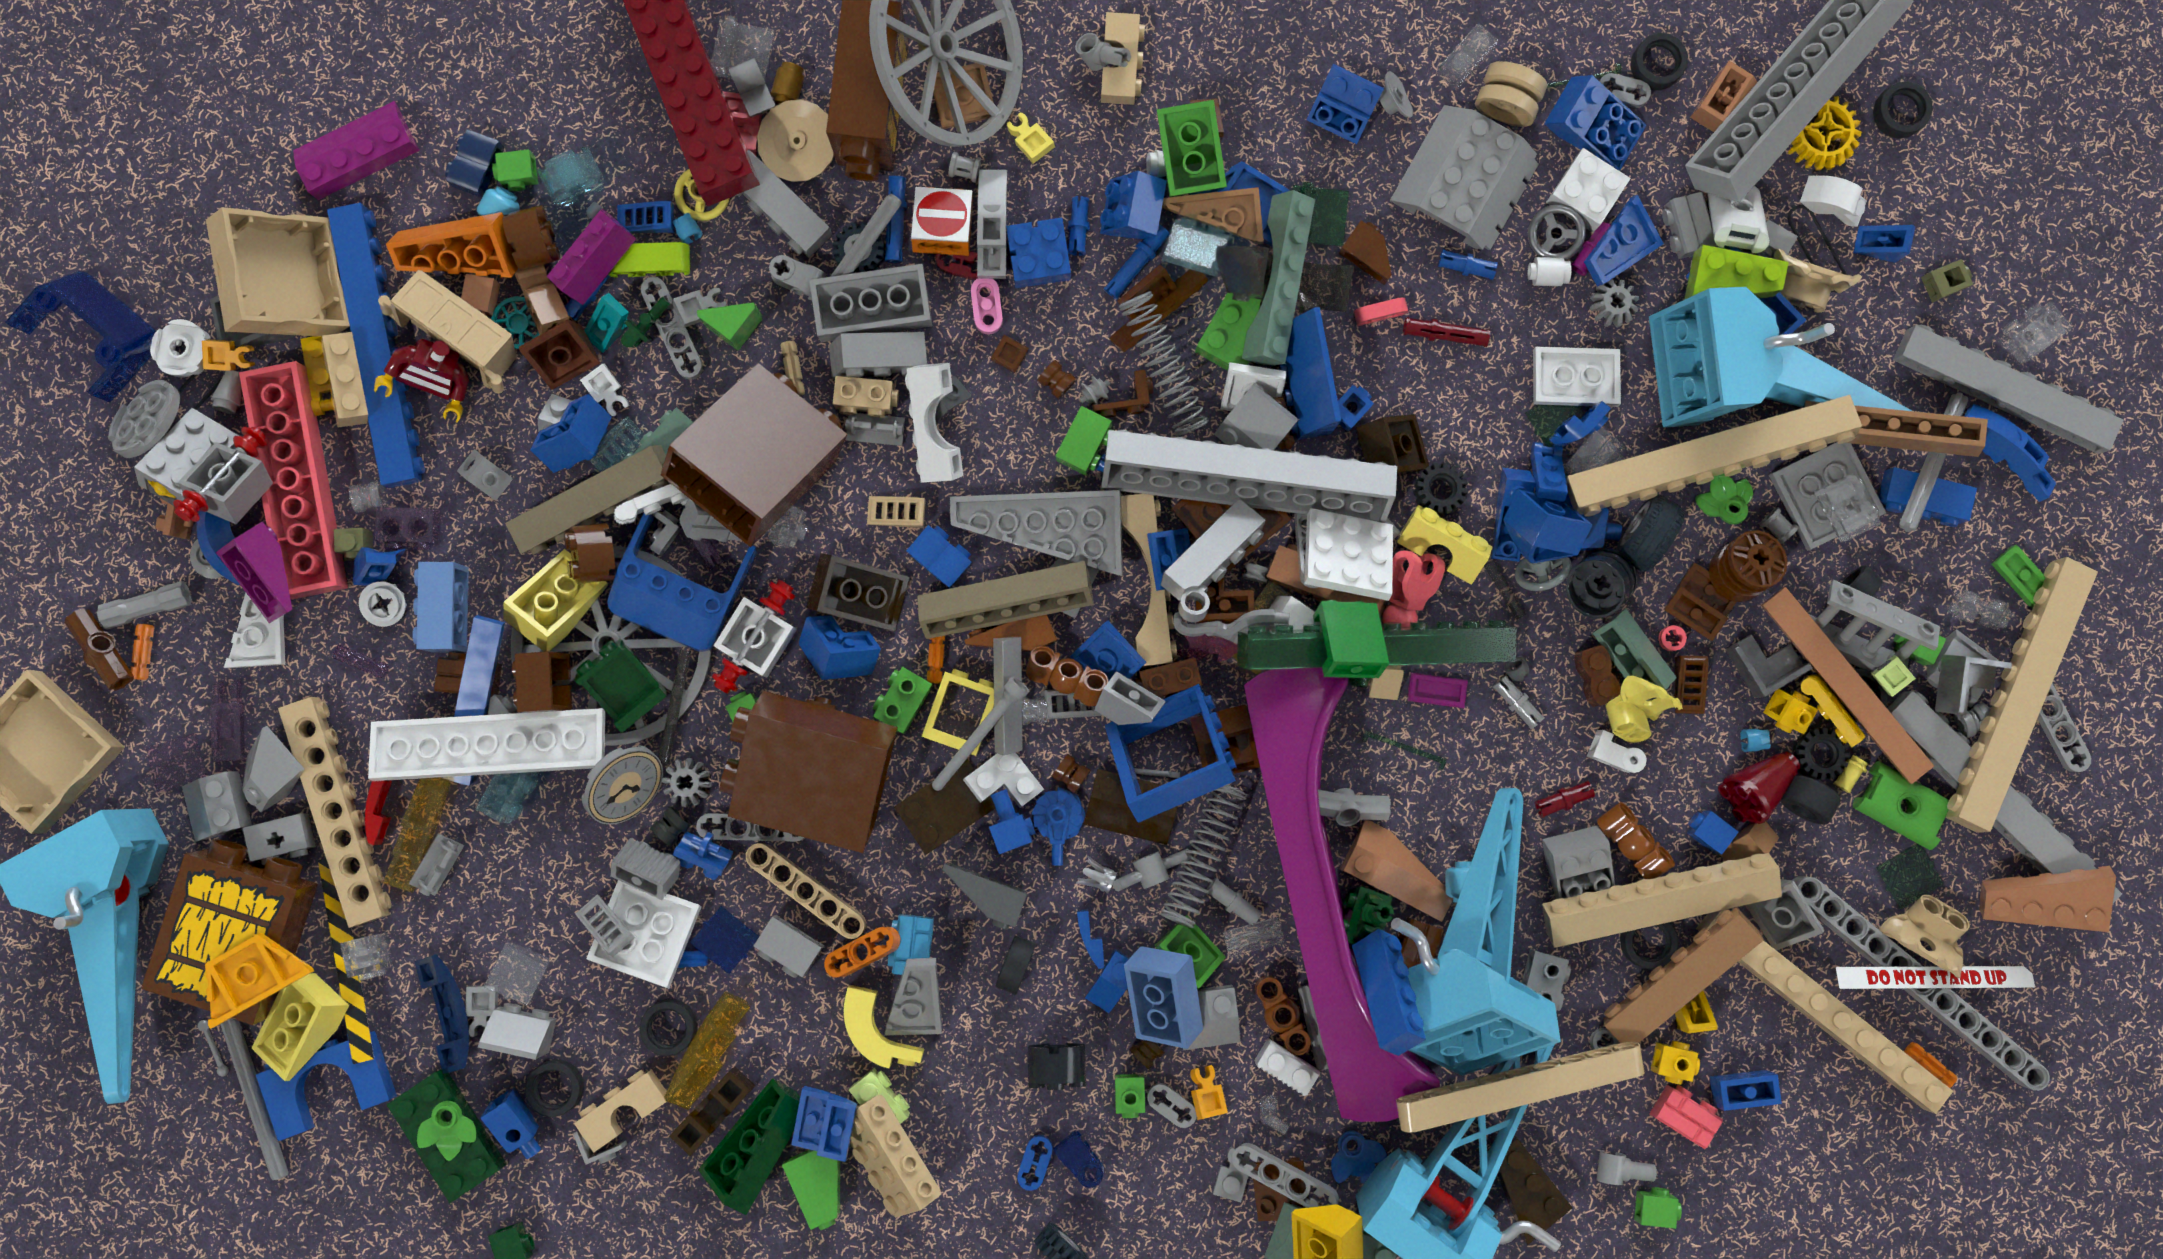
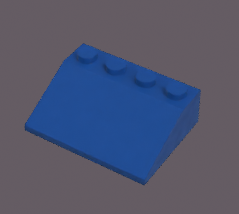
M1316 307L1293 318L1285 364H1279V370L1286 371L1288 389L1284 390L1286 406H1291L1293 415L1299 419L1291 429L1292 434H1297L1298 440L1330 435L1341 422L1320 307Z

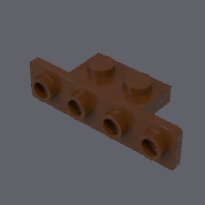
M1159 264L1118 299L1117 302L1121 305L1151 291L1153 297L1136 308L1151 304L1158 305L1154 311L1143 317L1146 318L1157 314L1162 315L1159 321L1148 327L1151 328L1158 326L1164 318L1177 310L1184 301L1198 292L1209 279L1204 273L1195 267H1191L1173 282L1166 269ZM1153 307L1126 315L1129 319L1128 322L1139 317L1140 315L1149 311ZM1158 317L1132 326H1126V323L1109 339L1121 351L1126 352L1129 348L1135 346L1148 332L1133 337L1131 334Z

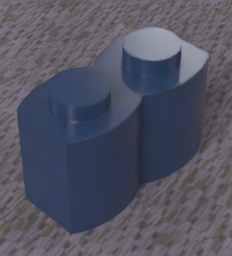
M467 129L464 136L461 135L457 141V156L446 167V181L456 189L482 198L493 178L492 165L496 163L495 153H503L504 146L496 139Z

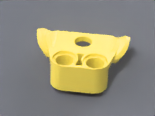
M1627 676L1621 686V695L1606 704L1612 732L1630 743L1641 742L1651 736L1647 718L1655 721L1666 709L1677 707L1678 710L1683 709L1682 703L1678 698H1673L1662 687L1636 676Z

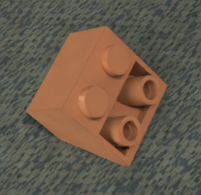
M1728 61L1718 72L1690 118L1715 132L1757 84V80L1746 70Z

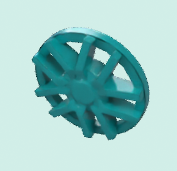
M515 296L499 303L493 311L491 320L497 324L506 323L507 328L505 330L512 334V338L514 334L519 335V344H514L515 349H519V346L525 344L524 333L532 337V339L540 334L538 331L536 335L527 331L530 325L534 327L536 325L531 321V314L528 316L524 314L528 309L527 305L525 304L519 311L515 303H526L525 298ZM511 303L514 312L509 314L505 306ZM502 310L507 318L497 319L499 312Z

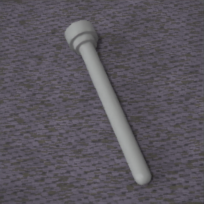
M1011 677L1004 685V696L933 781L932 787L934 790L939 791L946 785L1011 704L1017 703L1018 700L1022 701L1030 692L1020 680Z

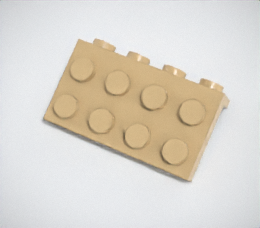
M876 1095L866 1103L857 1106L850 1139L853 1155L860 1164L864 1165L871 1185L881 1193L884 1198L883 1204L885 1208L895 1218L922 1210L938 1198L941 1191L887 1101L882 1095Z

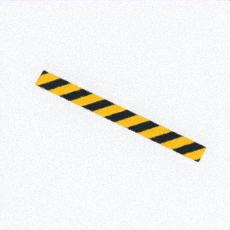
M324 858L318 860L341 998L349 1004L344 1016L352 1063L357 1064L373 1060L374 1054L352 928L348 927L327 859Z

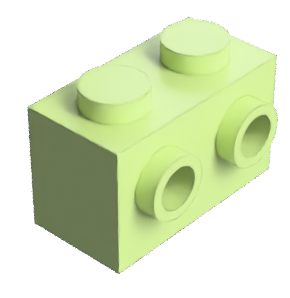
M873 1068L849 1089L860 1105L876 1095H882L900 1124L910 1114L907 1110L910 1108L909 1104L901 1094L896 1096L889 1087L892 1083L883 1071L878 1073Z

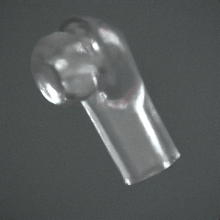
M1271 1094L1262 1096L1258 1103L1260 1121L1281 1136H1284L1290 1127V1123L1278 1116L1277 1098Z

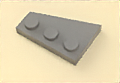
M936 958L906 960L887 1020L884 1036L942 1034Z

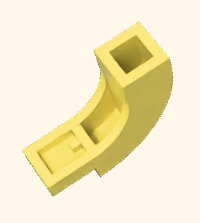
M849 985L844 1002V1022L848 1035L858 1051L868 1060L885 1068L891 1067L893 1057L898 1058L897 1063L907 1066H914L915 1062L921 1063L924 1048L893 1042L884 1037L878 1030L874 1020V1008L878 991Z

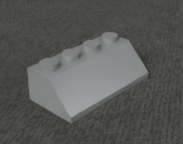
M923 264L809 280L816 331L821 342L834 341L840 334L889 333L933 326Z

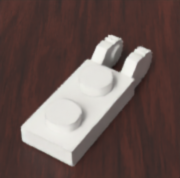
M672 484L624 502L622 505L619 504L614 509V517L619 525L632 523L635 521L637 514L644 512L645 515H650L661 510L660 505L670 501L673 505L687 500L688 497Z

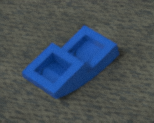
M1077 910L1078 924L1084 945L1098 969H1103L1102 937L1090 938L1088 910Z

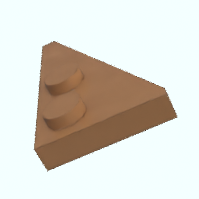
M1259 187L1163 199L1162 208L1252 242L1264 244Z

